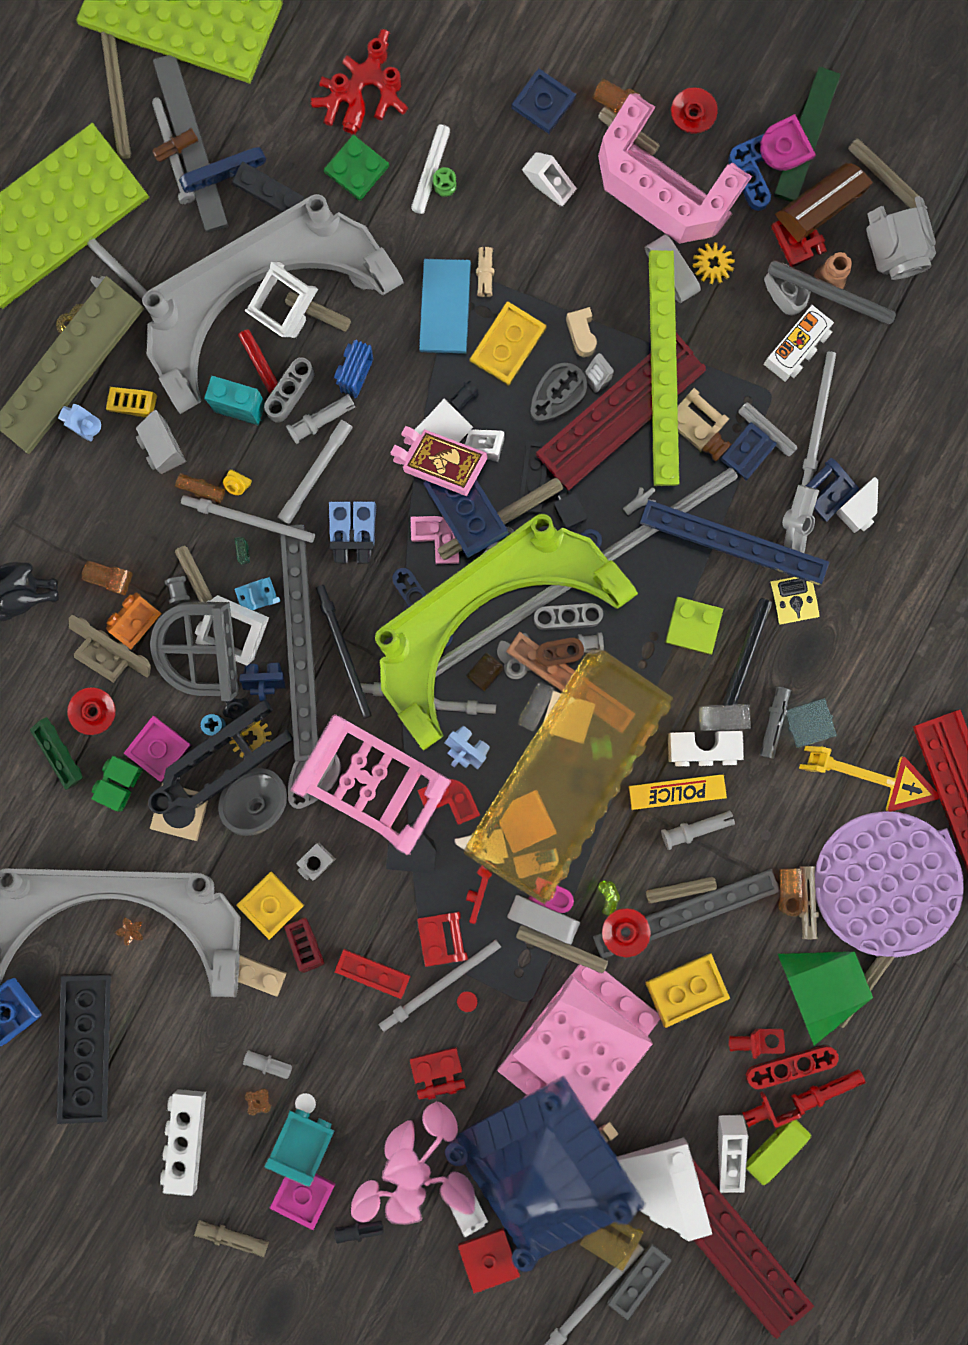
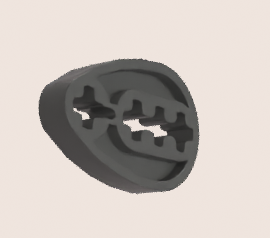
M559 363L551 367L542 377L535 390L531 405V418L537 423H544L560 418L573 410L586 394L587 380L583 371L570 363ZM576 373L577 382L573 380L569 383L568 388L570 390L564 389L561 392V399L558 397L553 399L552 391H559L560 382L566 383L569 377L568 374L573 375ZM547 403H549V405L545 409L546 415L544 416L541 414L537 416L536 408L538 407L541 409Z

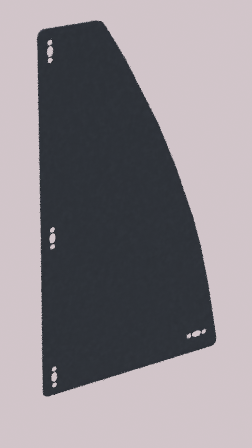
M470 272L469 302L475 304V309L468 311L467 352L437 353L424 420L445 399L473 427L471 430L504 432V442L498 462L487 459L476 478L496 512H499L519 500L526 441L548 443L651 353V343L591 320L588 326L590 332L595 336L597 344L591 356L582 357L575 350L566 321L567 314L571 313L570 311L492 281V296L487 297V293H485V297H480L477 295L478 276ZM507 301L547 325L510 385H507L470 361L471 356L495 321L494 315L501 312ZM478 306H486L493 311V316L490 318L481 317L477 314L476 308ZM599 353L602 354L614 370L610 385L599 393H594L587 384L583 400L573 410L560 418L544 423H537L531 418L530 412L535 390L542 377L551 367L559 363H570L576 365L585 373L594 357ZM705 365L706 371L677 396V407L695 388L700 392L698 394L722 416L725 414L729 418L727 423L718 432L724 441H729L733 444L750 424L747 420L744 423L737 421V413L745 404L744 398L750 396L753 399L751 405L766 418L773 397L768 389ZM576 373L573 375L568 374L569 377L566 383L560 382L559 391H552L553 399L557 397L561 399V392L564 389L570 390L568 388L569 383L573 380L577 382ZM471 381L479 390L476 393L477 397L473 396L458 410L449 399L464 386V382ZM691 402L688 407L713 427L716 422ZM547 403L541 409L537 407L536 415L539 416L542 414L545 416V409L547 408L549 403ZM651 418L568 491L569 495L576 493L588 517L585 523L569 531L581 534L586 529L598 531L602 537V544L599 549L603 552L642 526L640 521L646 505L639 507L629 516L623 510L625 506L637 497L639 488L644 489L643 494L654 488L655 492L648 499L671 507L730 467L720 460L721 457L715 462L709 452L705 453L703 450H698L678 432L679 485L654 486L653 418ZM740 424L742 431L739 433L734 432L733 426ZM468 433L459 443L465 445ZM548 468L545 484L556 478ZM737 474L738 477L735 481L686 513L723 525L742 476ZM414 476L409 516L406 569L412 572L425 593L429 594L480 557L488 547L469 558L461 550L459 552V564H436L435 541L412 542L411 517H443L424 486L426 480ZM564 486L561 491L542 503L541 514L548 515L551 518L553 526L557 531L563 526L553 505L557 501L556 498L567 492ZM525 512L506 523L505 526L516 531L539 514ZM542 526L538 531H545L548 527ZM662 531L655 532L613 560L638 593L617 609L601 598L573 587L543 606L597 604L603 611V618L598 625L587 628L540 630L534 624V612L435 677L434 698L440 701L467 703L468 700L477 701L480 704H495L496 714L477 713L476 715H470L467 712L435 709L443 737L424 751L402 722L404 753L445 778L463 783L469 789L480 816L458 825L449 803L434 809L423 829V832L430 839L434 840V846L436 847L434 874L412 872L418 918L460 912V931L464 952H467L468 959L494 940H497L500 944V949L466 972V975L521 1002L530 1001L536 994L552 953L536 946L532 949L527 948L526 942L516 938L519 927L523 924L507 916L516 895L528 899L530 893H534L537 886L535 884L537 877L568 890L574 898L674 645L667 644L665 641L676 598L693 599L712 548ZM408 574L406 575L405 586L407 588V590H405V594L411 588L417 587L415 583L412 586L409 585L407 579L410 576ZM551 585L518 588L503 593L481 605L458 626L453 633L451 645L444 648L441 657ZM419 592L412 593L410 595V602L415 604L423 598L422 594ZM404 600V611H405L406 609L409 608V606L407 605V603H406L405 600ZM590 609L585 612L587 620L596 621L598 619V614L595 610ZM565 611L561 615L562 620L566 623L574 621V614L570 611ZM541 613L538 615V621L546 625L551 622V617L547 613ZM519 632L522 634L526 633L529 639L539 646L545 642L566 638L578 639V634L591 636L602 633L604 653L587 652L579 660L566 663V665L634 712L635 716L621 734L592 714L578 760L572 764H564L558 760L571 800L549 807L545 806L557 834L513 853L503 832L508 857L504 858V863L490 866V862L484 863L456 845L455 839L501 829L494 809L524 796L517 791L532 762L556 754L560 737L543 732L541 729L553 691L561 694L564 693L533 671H527L525 676L520 679H511L503 670L496 677L495 681L488 686L486 691L481 690L466 674L470 672L471 668L476 665L477 661L485 653L491 655L504 667V663L498 658L497 654L500 641H505L511 644ZM650 633H658V640L652 641L649 638ZM647 642H653L655 650L652 657L644 659L642 657L644 645ZM567 647L568 654H574L573 647ZM640 660H645L647 662V667L645 669H640L638 667V663ZM514 663L511 666L512 671L518 672L520 665ZM462 726H465L472 733L471 737L467 740L470 745L474 747L481 740L490 747L485 756V761L478 770L471 764L467 768L460 763L455 767L451 765L454 758L448 754L451 748L445 744V741L452 731L456 732ZM604 735H609L612 758L600 757L598 760L593 761L590 737L599 739ZM565 748V756H572L573 750ZM405 765V772L407 773L410 767ZM574 768L604 773L603 778L607 779L605 793L600 792V797L570 791ZM420 775L407 798L409 824L414 820L417 821L424 809L417 790L427 787L430 780L423 775ZM586 776L583 779V786L586 789L591 790L595 787L596 781L592 776ZM556 848L560 863L559 868L518 879L513 857ZM483 864L492 875L488 879L475 924L469 921L475 903L467 901L466 898L469 890L479 891L482 877L476 872ZM545 889L542 897L549 900L552 891ZM449 921L442 922L448 955L454 954ZM528 949L531 952L530 963L526 967L521 968L518 964L519 956L524 950ZM467 960L445 964L455 969ZM518 968L524 971V975L521 978H517L514 975L515 970Z

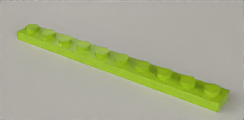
M650 250L649 286L654 486L679 485L674 251Z

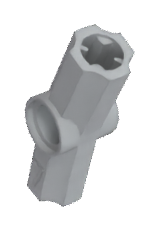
M798 485L792 508L783 517V527L787 529L784 542L785 547L802 553L805 552L807 535L812 532L815 524V518L812 516L819 493L818 489Z

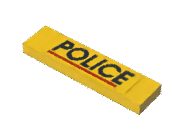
M724 774L628 786L631 810L727 798Z

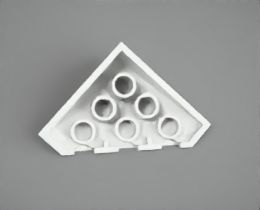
M684 1137L616 1157L646 1203L644 1209L640 1211L650 1216V1220L666 1229L669 1227L677 1231L682 1238L688 1241L712 1235L696 1172Z

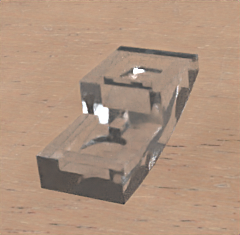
M749 704L699 706L700 730L750 729Z

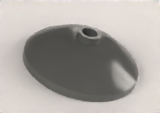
M264 768L252 769L223 790L218 805L221 821L230 831L243 836L256 835L269 829L280 818L286 806L287 791L285 784L271 770Z

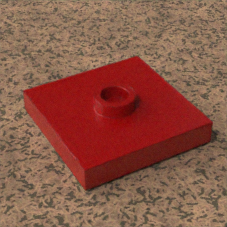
M504 1228L458 1244L474 1293L520 1277L518 1269L512 1262L513 1253Z

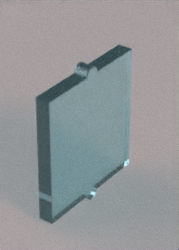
M825 698L787 710L788 714L786 717L790 726L788 730L792 732L797 748L837 736L832 722L833 715L829 713Z

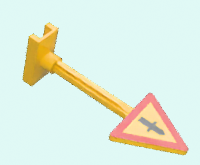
M805 746L804 751L811 753L807 765L800 764L799 769L821 773L832 769L890 787L891 792L886 811L892 812L940 799L934 788L906 757H900L895 777L891 778L836 761L830 756L831 749L819 746Z

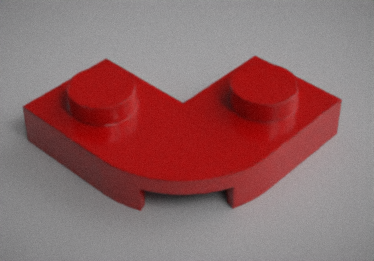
M449 779L450 783L436 808L449 803L458 825L480 816L469 789L463 783ZM427 787L417 790L424 807L429 800V797L425 795Z

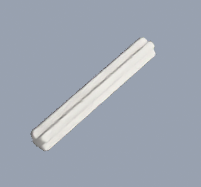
M438 125L412 204V210L416 213L422 214L425 210L433 185V175L438 170L450 133V129L447 126Z

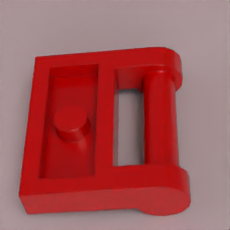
M460 912L417 919L425 967L468 959L467 952H464L460 931ZM446 921L450 923L454 954L449 955L442 923Z

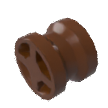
M717 432L702 450L705 453L709 452L712 455V459L716 462L732 444L729 441H724L721 438V434Z

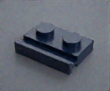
M750 422L720 460L730 468H733L737 474H740L747 481L777 445V442L772 441L767 434Z

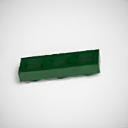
M47 717L39 720L30 731L65 790L70 789L83 779L81 771L69 755L67 747L59 738L54 725L50 723Z

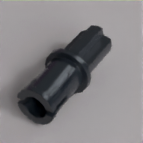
M358 1221L350 1226L335 1227V1240L337 1244L355 1240L361 1242L362 1238L382 1235L384 1233V1226L382 1221L360 1224Z

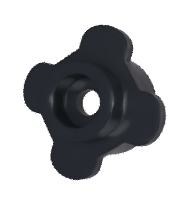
M233 698L231 701H225L227 704L226 708L223 709V715L236 720L245 713V709L249 705L246 698Z

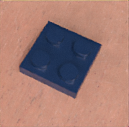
M538 68L512 103V109L550 134L575 100L576 94Z

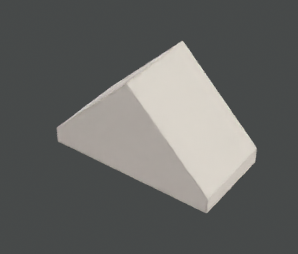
M470 430L465 445L486 452L488 460L498 462L504 442V432Z

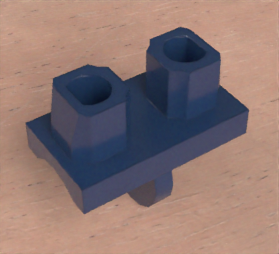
M279 663L267 664V673H259L257 664H248L247 666L245 665L243 674H240L239 681L242 683L243 690H250L251 695H259L260 701L266 700V694H275V689L286 688V681Z

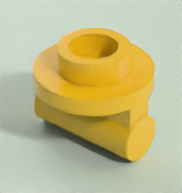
M229 470L223 480V484L229 493L241 495L250 486L252 480L233 470Z

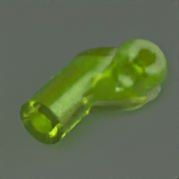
M603 880L598 885L599 892H602L606 898L602 913L610 915L616 910L620 896L615 884L611 881Z

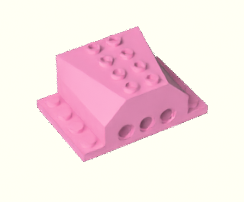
M578 965L497 1071L527 1095L564 1076L593 1121L653 1044L648 1035L660 1021L658 1012L608 972L599 973L588 967Z

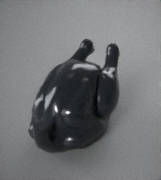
M9 562L1 565L0 622L24 614L38 603L57 602L59 600V593L57 591L58 581L54 578L49 580L34 578L31 573L33 566L30 563ZM42 588L51 590L46 593H36V589Z

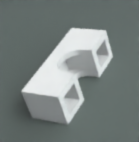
M742 731L715 732V744L709 751H703L697 747L694 732L668 733L669 762H675V766H689V761H699V766H712L713 761H722L723 765H737V760H743Z

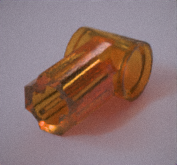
M603 79L597 86L593 99L613 109L618 114L629 94L637 92L632 89L623 90Z
M88 561L82 571V580L126 596L133 573L117 567L110 568Z
M780 869L779 909L784 915L798 916L804 910L801 869ZM791 898L797 903V908L793 912H789L786 908V902Z

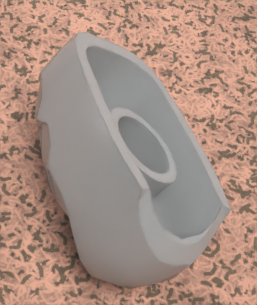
M767 273L764 281L773 301L787 315L793 316L800 313L806 307L811 291Z

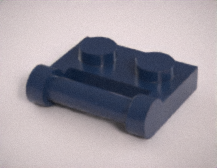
M833 458L828 459L825 462V467L806 485L816 489L832 472L835 474L836 477L818 494L814 506L815 513L822 521L826 522L859 490V487Z

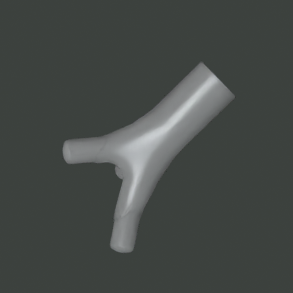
M639 488L637 497L623 508L626 514L629 516L639 507L646 505L650 495L655 492L654 488H651L644 494V489Z

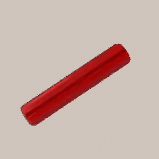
M246 329L239 333V338L268 392L271 394L278 382L250 330Z

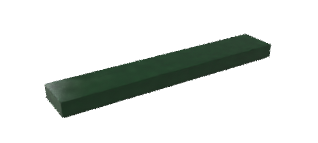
M819 67L799 122L813 150H815L841 75ZM811 160L790 170H782L774 196L789 202L798 198Z

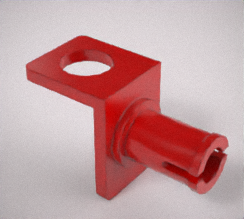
M755 1029L751 1036H729L730 1051H751L753 1058H757L760 1054H783L785 1052L784 1030ZM767 1035H776L779 1039V1045L775 1048L767 1046L765 1042Z
M763 1091L760 1092L763 1100L761 1102L762 1105L742 1112L748 1127L769 1119L777 1128L801 1118L797 1109L775 1117Z

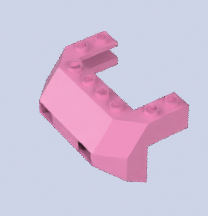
M637 93L629 94L603 136L598 157L604 190L678 243L715 236L732 215L729 211L752 176L745 173L736 164H728L708 195H706L633 143L654 111L655 106L649 104Z

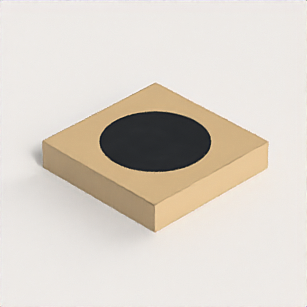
M184 788L188 795L198 793V791ZM208 801L198 808L179 806L168 814L154 813L150 829L197 841Z

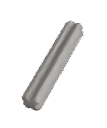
M745 403L740 408L739 414L749 423L752 422L772 441L777 442L776 447L786 456H791L796 451L797 446L752 405Z

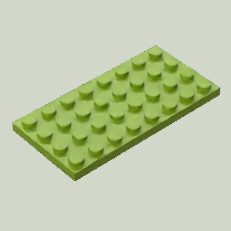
M84 0L76 20L78 25L111 34L124 41L250 83L281 9L282 0Z
M93 123L0 192V307L2 309L85 247L91 239L98 237L149 198L148 194Z

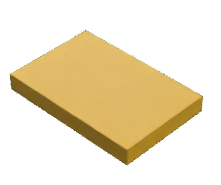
M507 301L471 356L470 361L507 385H510L547 325Z
M710 953L645 982L665 1028L730 999L713 956Z

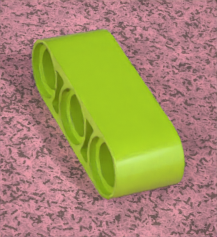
M797 1120L780 1126L747 1160L746 1169L762 1185H766L809 1141L811 1134Z

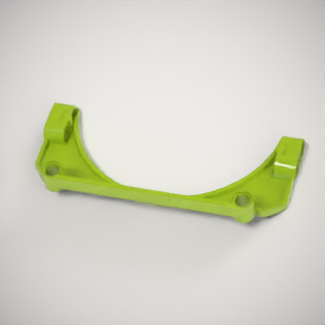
M539 514L377 631L375 635L376 643L386 656L380 659L381 691L397 711L399 718L423 751L443 737L434 704V684L439 660L451 635L481 605L503 593L535 585L573 587L593 594L617 609L638 594L632 583L612 560L609 561L590 538L563 527L557 531L548 515ZM542 526L548 527L545 531H538ZM387 638H393L391 643L384 644Z

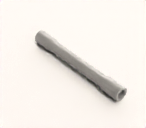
M343 420L339 422L291 499L287 501L277 517L288 525L291 523L311 488L338 447L342 445L353 427Z

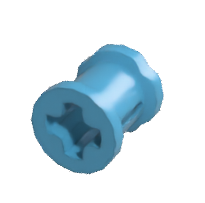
M215 714L206 715L201 721L202 731L211 736L226 727L225 720ZM212 719L218 722V726L214 730L209 728V724H212Z

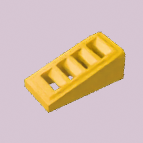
M110 387L106 410L147 417L155 409L157 395L150 391ZM116 394H120L118 406H114ZM126 395L128 396L127 406L123 407L124 398ZM133 397H137L135 408H132ZM142 398L145 399L144 409L140 408Z

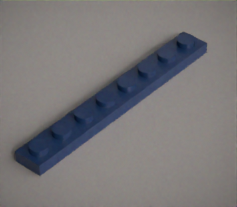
M650 500L646 504L640 521L642 525L817 585H822L829 565V561Z

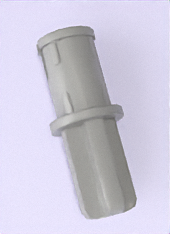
M250 1050L247 1051L243 1061V1065L261 1070L263 1074L267 1072L284 1079L289 1078L292 1070L290 1064L272 1059L271 1055L266 1057Z

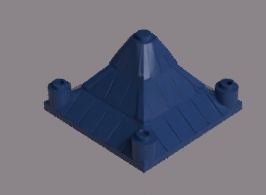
M564 1076L457 1133L455 1139L449 1142L450 1144L445 1150V1156L452 1165L462 1166L465 1164L468 1171L479 1185L480 1190L517 1246L512 1254V1262L518 1270L523 1272L531 1271L540 1258L614 1222L623 1225L628 1224L635 1213L644 1209L646 1205Z

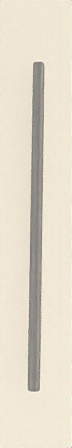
M733 468L727 469L671 506V508L686 513L735 481L738 477ZM642 525L602 553L609 561H613L659 530ZM561 585L549 586L441 657L435 677L572 587Z

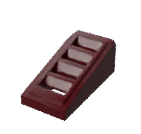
M306 917L284 926L300 972L305 973L325 964ZM301 928L305 929V932L293 935L294 931ZM305 937L308 938V941L297 945L296 941ZM311 946L312 950L301 954L300 950ZM314 956V960L307 963L304 962V959Z

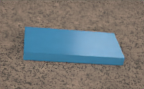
M424 259L420 352H467L470 260Z

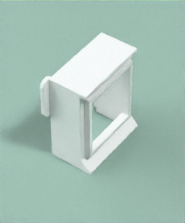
M271 262L269 271L250 305L245 309V312L281 337L295 338L306 322L304 313L318 289L315 286H307L284 270L282 263ZM278 279L300 294L283 325L260 311L265 299Z

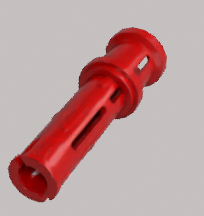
M857 1069L820 1087L811 1086L810 1090L802 1094L791 1095L792 1101L802 1116L805 1114V1111L813 1107H822L825 1101L865 1084V1079L861 1071Z

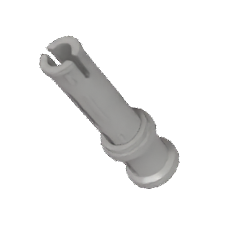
M347 394L311 416L309 414L304 415L302 420L292 426L287 425L286 428L297 445L299 440L311 433L313 435L316 434L318 428L345 412L354 409L355 405Z
M729 810L689 825L681 823L677 828L671 830L663 829L661 834L667 850H671L672 846L684 842L687 844L691 843L695 837L731 825L733 826L735 825L734 819L724 821V819L733 817Z

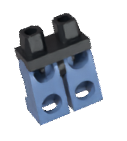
M329 502L330 549L333 551L336 564H348V551H357L358 564H370L372 551H375V502H353V526L351 502Z

